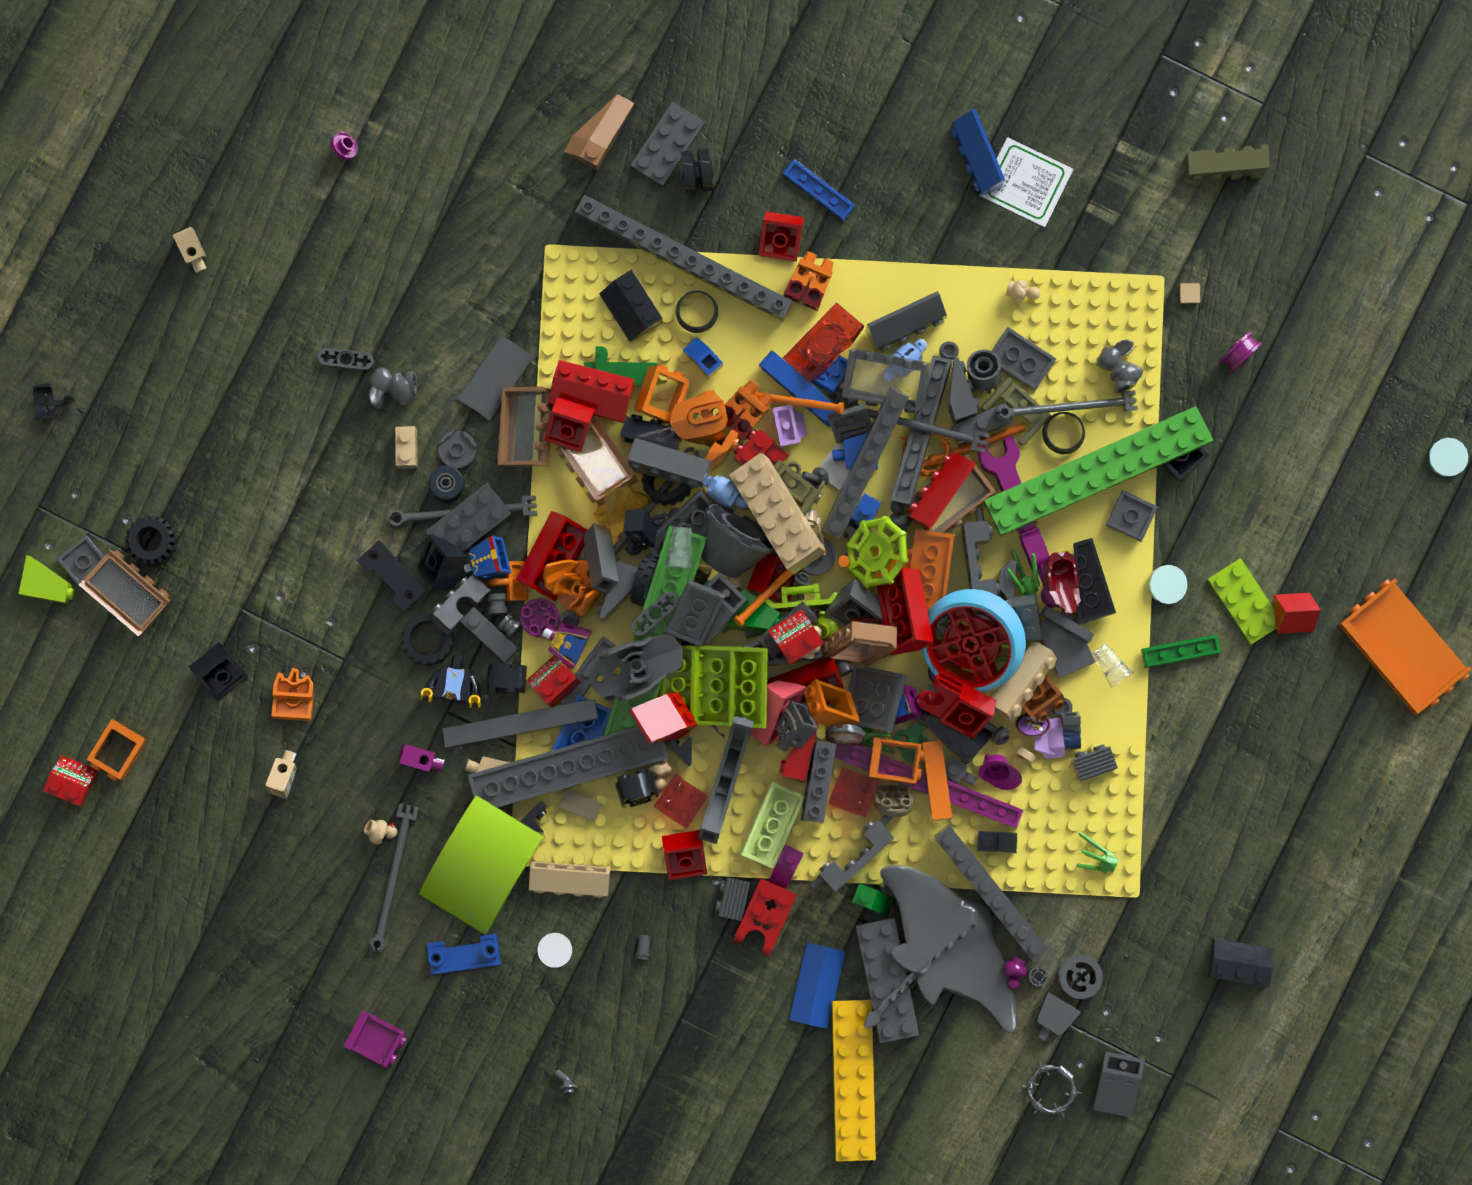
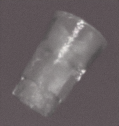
M672 527L668 554L664 566L692 569V528Z
M1107 643L1092 653L1096 660L1095 662L1102 670L1111 688L1119 685L1134 673Z

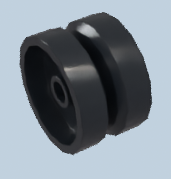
M708 148L698 149V162H694L691 150L681 151L686 194L696 193V180H700L703 192L713 191V168Z

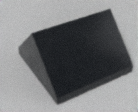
M1201 447L1163 464L1162 467L1168 474L1181 481L1208 458L1209 454Z

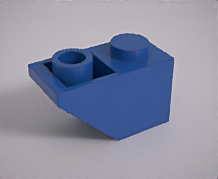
M698 337L683 349V352L708 379L723 367V362Z

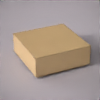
M1180 283V304H1199L1200 283Z

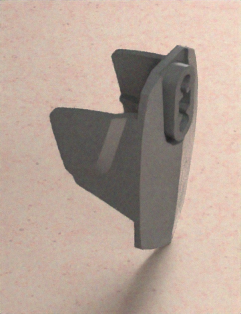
M662 634L624 643L600 653L599 657L590 662L587 671L594 692L602 697L615 696L618 700H628L650 691L665 676L681 668L683 658L682 646L671 635ZM621 668V674H614V669ZM599 674L604 677L601 682L596 681V676Z

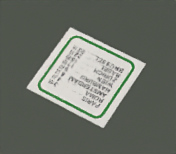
M1007 137L997 157L998 164L1005 178L1004 185L1001 189L981 197L1045 227L1073 169Z

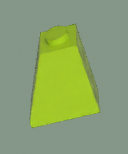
M26 555L19 594L69 604V600H72L74 595L72 584L35 558Z

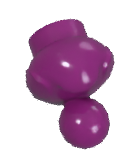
M1012 956L1011 961H1007L1003 965L1005 974L1011 976L1007 980V986L1011 990L1018 989L1021 985L1019 978L1027 975L1025 967L1027 962L1015 956Z

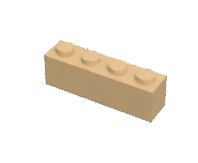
M1033 640L1024 653V658L1018 671L1010 680L1000 686L992 697L996 700L994 710L996 713L1010 721L1019 716L1025 703L1032 698L1038 685L1042 684L1045 675L1054 667L1057 657L1052 650Z
M532 861L529 890H533L535 893H544L545 891L553 892L556 895L571 893L574 896L592 895L595 898L608 896L610 867Z

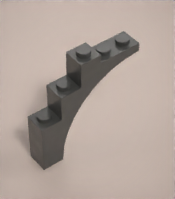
M734 716L698 836L699 839L715 844L718 842L753 726V721L744 717Z

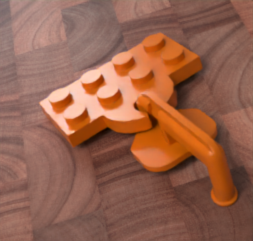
M915 529L913 548L907 549V559L909 560L905 565L906 568L920 571L927 611H929L938 600L947 594L954 534ZM876 548L874 549V552H875L874 557H875L876 555H878V553H879V548H878V549H876ZM840 555L838 557L840 567L848 566V555ZM897 560L892 561V563L888 567L889 572L891 571ZM876 572L873 578L883 576L880 572Z

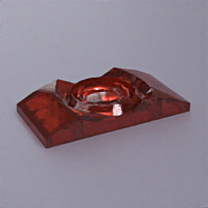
M836 302L792 347L783 359L811 383L830 368L841 352L851 347L863 330L864 325Z

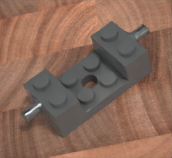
M983 509L975 510L977 522L964 523L961 527L969 589L983 590L999 597L1001 595L1000 585L995 582V579L979 581L982 577L981 566H977V560L980 558L979 548L976 545L987 544L993 533L992 526L988 525L987 520H984Z
M885 815L875 823L870 821L863 828L865 832L862 836L873 847L867 846L859 853L861 856L859 860L855 861L853 859L844 867L847 870L846 872L835 861L832 863L827 861L819 869L821 873L810 884L814 891L820 885L826 883L836 892L894 838L885 828V825L893 817Z

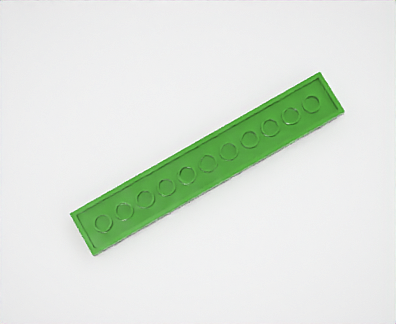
M1197 406L985 499L984 504L1001 537L1206 446L1214 440Z
M669 525L642 612L668 591L675 592L680 599L688 580L694 581L707 537ZM667 595V601L663 605L661 604V601L657 603L658 605L662 606L665 613L668 611V609L665 608L668 604H675L674 596L669 597ZM652 608L649 614L651 618L658 619L661 616V611L658 608ZM674 609L644 635L635 634L633 641L667 634L665 633V628ZM646 614L642 616L645 620L638 624L637 631L640 629L644 631V625L649 622V625L653 624V622L648 620ZM662 680L654 685L650 691L634 698L618 700L615 697L604 736L637 727L638 725L629 710L656 699Z

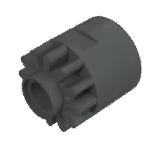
M978 350L972 353L967 360V377L972 383L973 391L978 389L980 394H983L987 390V393L990 394L991 389L997 390V384L1001 383L1000 359L990 350Z

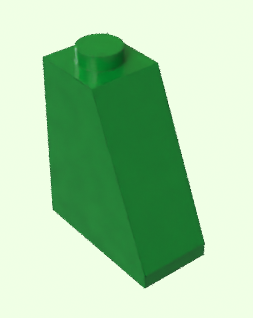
M744 589L741 594L749 603L737 614L738 616L757 599ZM763 603L744 621L745 624L742 627L738 626L733 619L726 628L763 634L780 621L783 616L766 603Z
M859 883L851 903L888 917L895 898Z

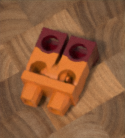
M807 251L803 259L800 258L784 292V297L800 304L808 285L809 287L803 298L802 305L818 312L832 277L833 261L824 258L820 267L814 264L817 255Z
M750 380L744 386H740L725 404L728 418L726 425L731 427V430L739 433L743 440L747 439L770 409L768 406L773 400V397L767 392H764L759 399L753 395L760 387L753 380Z

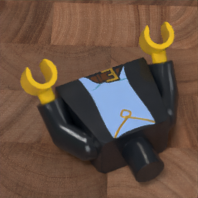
M452 656L451 667L442 666L441 669L435 671L429 678L425 689L421 691L420 699L422 700L423 696H428V702H431L433 695L434 698L469 702L470 708H472L471 705L473 703H478V708H480L481 687L476 676L470 670L463 669L464 657Z

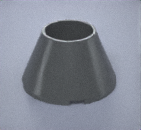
M712 504L707 509L703 535L707 539L701 556L703 561L711 568L725 576L737 578L775 551L757 522L746 515L742 518L734 514V509L720 504Z

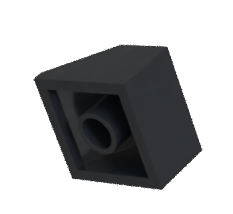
M429 535L417 567L434 589H455L467 557L457 545L435 535Z
M220 642L188 666L198 681L217 701L248 677Z

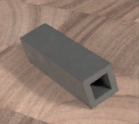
M593 523L583 535L592 589L609 594L619 583L610 528Z

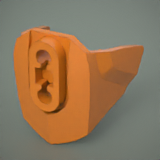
M715 390L703 392L694 398L675 404L670 417V425L682 440L712 447L714 442L722 446L725 441L724 429L728 418L724 401L715 394ZM717 408L719 413L714 416L713 410ZM698 414L702 415V417L696 420Z
M563 560L545 566L543 575L545 587L552 591L553 594L558 595L561 604L566 610L576 612L579 617L586 616L603 593L591 587L587 560Z

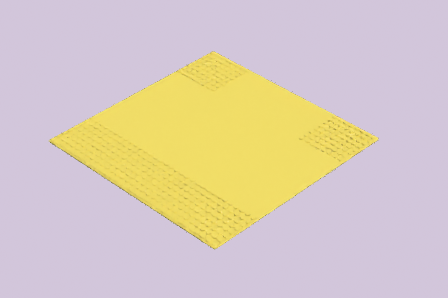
M568 245L545 246L537 387L551 389L553 376L559 360L584 366V362H595V346H602L608 351V362L657 363L668 367V371L672 373L678 371L685 374L684 378L689 379L690 383L683 401L694 398L703 392L715 390V394L724 401L725 405L739 387L744 386L750 380H753L760 386L757 390L761 393L767 392L768 394L793 397L758 365L771 350L801 374L812 360L826 368H829L839 355L848 360L849 351L853 348L893 355L902 345L910 342L914 346L916 341L923 339L927 343V348L921 353L923 359L921 361L929 362L928 374L932 357H941L939 349L944 342L951 341L958 346L959 353L957 357H959L960 362H964L967 370V360L970 355L978 350L992 351L1006 328L1009 327L1057 359L1035 392L1002 370L1001 383L997 384V388L1009 377L1041 406L1122 398L1121 393L1115 394L1113 391L1115 381L1110 380L1111 371L1101 369L1097 365V358L1102 349L1108 346H1115L1121 340L1129 339L1134 342L1133 350L1130 354L1123 357V360L1134 363L1143 369L1142 377L1138 380L1136 386L1127 390L1136 391V395L1129 396V399L1137 398V402L1130 403V406H1138V410L1124 412L1123 406L1062 411L1075 414L1084 425V441L1080 448L1073 453L1058 454L1051 451L1043 440V426L1025 446H1020L1018 443L1019 439L1032 426L1021 415L1012 416V424L996 431L988 432V434L992 435L1024 423L1026 430L1012 435L1020 451L1016 470L1021 483L1159 423L1164 304L1163 276L828 259L833 261V273L818 312L802 305L803 298L809 287L807 285L800 304L792 301V305L782 322L641 249ZM698 252L784 296V292L800 258L803 259V257H798L796 262L759 255ZM816 258L814 264L821 267L824 259ZM630 270L633 271L663 318V323L631 343L599 295L610 283ZM1024 280L1027 282L1028 288L1037 287L1040 290V297L1036 300H1031L1026 295L1022 302L1015 303L1012 297L1006 295L1008 284L1010 281ZM699 290L708 293L718 306V318L715 324L709 330L702 333H692L685 330L676 318L678 301L690 291ZM934 292H939L947 314L943 324L937 327L931 325L926 328V332L920 335L914 333L908 336L909 339L899 344L897 341L891 344L892 347L886 351H875L866 333L868 323ZM689 294L680 303V316L690 326H704L710 322L714 315V304L705 294ZM696 337L705 343L723 362V367L709 379L683 352V349ZM856 359L851 389L886 395L891 386L907 394L909 400L916 401L921 371L914 370L902 379L896 375L894 380L887 382L882 376L883 372L889 368L887 364ZM952 366L934 426L948 430L953 426L947 408ZM659 374L649 405L668 413L678 382ZM811 383L830 400V393ZM634 385V392L626 416L631 417L632 414L642 416V420L650 422V419L654 418L634 410L642 385ZM992 388L990 394L987 393V390L980 394V390L977 389L972 391V396L977 398L981 407L995 392V389ZM536 395L534 444L539 442L540 431L536 430V423L541 421V411L537 410V404L542 403V395ZM1000 397L990 409L1006 402ZM847 400L844 401V410L845 408H851L846 406L849 403ZM858 400L859 404L866 405V401ZM771 402L768 406L770 409L753 430H763L780 447L772 409L787 406L788 404ZM877 404V406L866 405V408L878 411L881 404ZM792 405L796 411L803 413L807 434L798 444L780 447L789 455L784 464L797 462L801 467L800 474L804 471L812 474L813 470L820 466L837 442L831 427L825 425L806 407ZM717 408L713 410L714 416L719 412ZM903 409L900 417L914 421L916 412L907 413ZM1051 412V413H1049V414L1052 416L1053 414L1059 413V412ZM698 414L696 420L702 417V415ZM1060 414L1050 421L1047 429L1048 437L1059 448H1071L1080 441L1082 426L1075 417L1068 414ZM595 416L628 463V456L633 444L621 441L620 434L624 423ZM662 422V424H661V425L669 426V424H666V423H664V422ZM898 424L895 425L877 462L878 470L873 471L858 501L859 504L862 496L866 493L882 502L874 519L882 518L883 516L889 517L893 514L890 509L892 504L891 497L900 470V464L902 463L904 440L900 437L905 439L906 436L910 435L912 428ZM727 425L724 429L725 439L731 431V427ZM593 429L588 432L582 452L569 449L598 492H601L625 476ZM739 436V440H740L739 442H740V443H739L738 447H739L741 444H742L743 446H745L749 440H748V439L743 440V439ZM931 436L924 460L928 459L930 455H938L945 452L944 447L939 449L942 443L938 436ZM1005 438L985 446L991 456L1000 458L1005 455L1003 444ZM955 439L948 440L950 443L949 450L958 447ZM682 440L679 451L684 452L687 448L694 447V451L698 450L699 457L705 459L711 447ZM550 443L549 467H532L531 496H536V500L530 501V503H536L537 508L530 509V511H537V516L529 517L527 557L551 511L568 517L587 530L593 523L610 528L614 546L619 540L618 535L623 531L626 510L643 509L651 500L643 489L641 482L643 475L635 473L638 482L599 507L596 501L592 503L586 495L589 492L587 488H581L576 478L578 475L576 472H570L565 464L568 462L567 459L559 456L555 449L558 447L557 444ZM533 446V461H534V460H537V461H538V451H539V450H536L534 446ZM972 450L961 454L963 457L968 454L971 460L976 463L978 469L996 491L992 494L993 496L1001 493L995 476L982 470L976 451ZM692 451L688 452V454H691V455H694V456H695L694 451H693V452H692ZM731 451L708 475L713 477V479L715 476H724L732 480L729 474L741 467L734 460L736 454ZM939 465L934 467L928 466L923 469L933 470L936 469ZM791 467L793 471L797 472L795 467ZM1157 467L1037 520V527L1041 532L1050 556L1054 552L1062 553L1064 551H1069L1074 556L1073 543L1089 538L1093 539L1116 610V614L1080 625L1094 634L1090 643L1087 644L1095 663L1060 679L1054 667L1047 673L1063 696L1071 701L1073 706L1072 712H1079L1081 718V749L1065 750V757L1045 759L1043 754L1035 750L1034 737L1024 736L1016 729V720L1026 713L1023 708L1019 716L1015 717L1013 721L994 711V716L989 722L997 728L1000 726L1007 728L1010 731L1009 740L1005 744L996 745L990 738L981 750L966 764L968 765L966 772L977 777L974 785H971L962 778L959 783L947 777V780L1023 809L1024 811L1017 828L950 803L952 819L932 821L928 794L908 787V792L914 800L911 812L903 817H893L885 825L886 830L894 838L846 883L881 885L883 881L880 876L881 869L885 866L900 865L931 875L948 888L975 889L933 837L949 824L1002 891L1132 898L1139 896L1149 668H1144L1141 649L1150 647L1152 595L1149 592L1148 582L1153 572L1155 514L1142 542L1105 525L1122 490L1155 505ZM972 472L969 473L932 526V531L986 491ZM933 474L927 475L926 481H924L923 476L919 475L914 495L932 482L930 478ZM655 477L654 487L657 491L666 479ZM674 482L667 492L676 489L680 483ZM829 482L822 488V496L818 503H814L810 508L818 512L817 517L821 518V528L840 491ZM698 487L691 489V494L688 497L686 496L681 503L677 502L673 506L670 504L667 506H662L661 503L657 504L649 513V516L653 517L663 514V511L669 514L671 509L681 508L699 490L703 492L712 504L718 503L706 493L708 487ZM793 497L798 507L801 508L803 503ZM981 502L976 507L983 509L984 520H987L988 525L992 526L993 536L987 544L976 545L979 548L980 558L977 560V566H981L982 577L979 581L995 579V582L998 583V574L1001 568L1007 562L1015 561L1011 552L1012 548L1015 549L1026 576L1034 578L1033 570L1030 568L1019 539L1020 534L1014 530L1000 537L985 504ZM736 504L732 508L734 509V514L742 518L746 515L758 523L749 507L741 509ZM904 505L901 514L909 516L910 513L907 512L909 510L907 506ZM976 512L970 517L968 514L964 515L961 518L963 522L955 528L951 525L946 529L947 533L954 534L946 595L955 591L969 589L961 527L964 523L977 522ZM911 522V525L907 528L906 549L913 548L915 529L924 530L914 522ZM817 525L813 528L816 536H818ZM878 527L871 528V533L878 531ZM887 528L885 533L889 537L894 535V533H891V531ZM822 530L823 538L829 540L835 548L836 559L833 567L827 573L817 576L807 574L811 580V585L819 584L820 600L829 599L835 591L839 593L841 588L853 579L864 586L852 573H848V566L840 567L838 564V557L847 552V546H845L847 541L844 538L845 533L843 532L841 539ZM896 542V543H895V546H896L897 551H898V550H899V549H898V542ZM625 544L616 557L620 559L619 562L638 567L643 557L651 553L648 549H645L637 555H630L625 550ZM583 547V549H582V551H581V553H580V555H579L577 561H578V560H583V550H584V547ZM774 551L770 555L777 556V552ZM701 558L693 582L703 585V580H712L719 572L707 565ZM1016 564V578L1021 583L1022 576ZM756 565L741 574L740 577L744 590L758 598L760 595L746 588ZM861 566L859 570L864 573L865 569ZM1038 574L1040 586L1038 587L1039 590L1034 594H1036L1039 613H1041L1046 605L1041 600L1043 584ZM1015 584L1014 597L1024 596L1023 593L1020 594V591L1017 585ZM873 586L870 589H868L877 597H879L877 586ZM527 587L528 600L525 601L524 605L532 599L545 598L557 607L559 615L566 611L559 597H557L556 601H553ZM602 593L589 613L584 617H579L577 626L591 630L592 633L575 668L566 664L569 669L575 674L602 636L616 646L633 642L635 633L631 629V624L642 613L644 607L631 603L629 597L603 622L597 613L600 602L604 603L605 600ZM814 593L804 594L805 599L799 601L815 600ZM792 595L789 602H799L796 595ZM1059 607L1051 608L1058 613L1063 612ZM1077 609V611H1076V612H1073V614H1074V616H1075V618H1076V620H1077V623H1078V609ZM781 612L783 617L788 614V612ZM1040 615L1041 622L1047 620ZM947 619L944 623L939 624V626L942 627L944 625L947 628V623L950 620ZM962 621L965 626H969L968 622ZM524 629L521 665H527L525 693H519L518 714L550 708L533 689L527 679L554 655L548 650L552 641L544 637L531 636ZM730 629L724 634L721 631L708 645L743 647L756 642L757 638L762 635L746 638L745 631ZM937 629V639L940 640L943 637ZM676 637V640H677L680 644L685 641V640H682V639ZM1040 639V640H1034V641H1036V642H1038L1039 644H1041V645L1044 646V644H1043V642H1042L1041 639ZM951 644L953 648L959 649L957 645ZM1001 648L998 657L1009 656L1010 650ZM922 650L898 655L889 654L869 666H866L863 662L849 661L853 669L855 665L906 675L905 684L914 687L917 696L926 690L929 684L934 687L928 676V665L925 662ZM977 656L979 661H984L982 657ZM818 660L767 666V679ZM1007 661L995 662L997 669L1003 667ZM621 668L614 669V674H621ZM962 668V670L973 673L972 670ZM853 671L841 677L844 689L847 691ZM599 675L596 681L601 682L604 677ZM593 686L584 695L585 698L589 700L595 699L596 703L612 709L615 700L604 699V697L594 692ZM1000 687L982 693L992 698ZM833 703L827 705V707L835 709ZM1053 711L1048 714V719L1061 718L1056 716ZM913 719L894 725L892 733H889L890 737L872 736V740L868 741L873 743L874 738L893 740L896 732L906 730L912 724L921 723ZM818 723L814 743L817 741L831 743L825 737L828 726ZM697 725L683 738H679L680 742L678 745L681 746L692 736V764L690 766L665 744L669 757L668 764L672 772L668 777L664 778L666 786L664 790L658 791L660 796L658 798L655 795L652 796V801L635 807L625 804L626 808H622L615 784L618 782V777L626 774L629 777L636 775L637 771L645 768L648 769L649 765L513 803L512 817L518 821L523 819L541 801L548 806L546 809L547 814L540 820L537 818L534 820L544 831L537 833L544 837L527 866H531L532 861L610 867V871L667 873L662 836L700 830L731 727L716 726L719 731L718 733L711 725ZM563 726L517 735L515 761L552 751ZM925 727L923 736L930 742L940 741ZM874 729L872 730V732L888 733ZM751 735L749 736L718 842L715 844L702 840L707 876L770 878L774 869L751 860L740 853L771 781L805 796L808 773L805 783L782 778L783 773H779L781 761L786 760L787 755L794 747L789 746L787 751H782L777 747L779 740L765 746ZM901 736L899 741L907 742V738ZM860 743L856 744L858 746H861L872 751L873 747L867 745H860ZM942 743L945 766L951 756L963 762ZM1102 744L1105 745V748L1110 746L1118 769L1079 782L1071 761L1075 758L1074 754L1085 750L1087 754L1094 752L1093 748ZM881 745L895 751L892 754L881 750V755L913 767V763L902 757L901 749L894 746ZM1018 747H1023L1035 755L1036 758L1032 764L1015 754ZM985 755H1003L1009 765L1021 773V784L1012 790H1001L980 778L978 770L983 765ZM834 758L824 823L818 824L801 821L802 803L782 849L783 852L785 846L788 845L804 853L791 880L814 881L821 873L819 869L827 861L830 863L835 861L846 872L847 870L844 867L853 859L855 861L861 858L859 853L867 846L873 847L862 836L865 832L863 828L870 821L875 823L885 816L875 808L873 803L878 786H898L901 784L894 781L868 778L869 771ZM924 759L919 761L918 768L922 769V771H925ZM566 789L602 803L595 822L558 807ZM978 831L1018 833L1017 853L977 851ZM1080 832L1107 851L1114 853V857L1118 858V863L1113 873L1107 871L1105 874L1100 871L1077 867L1078 863L1101 867L1098 865L1099 860L1081 853V850H1086L1098 856L1104 854L1080 837Z

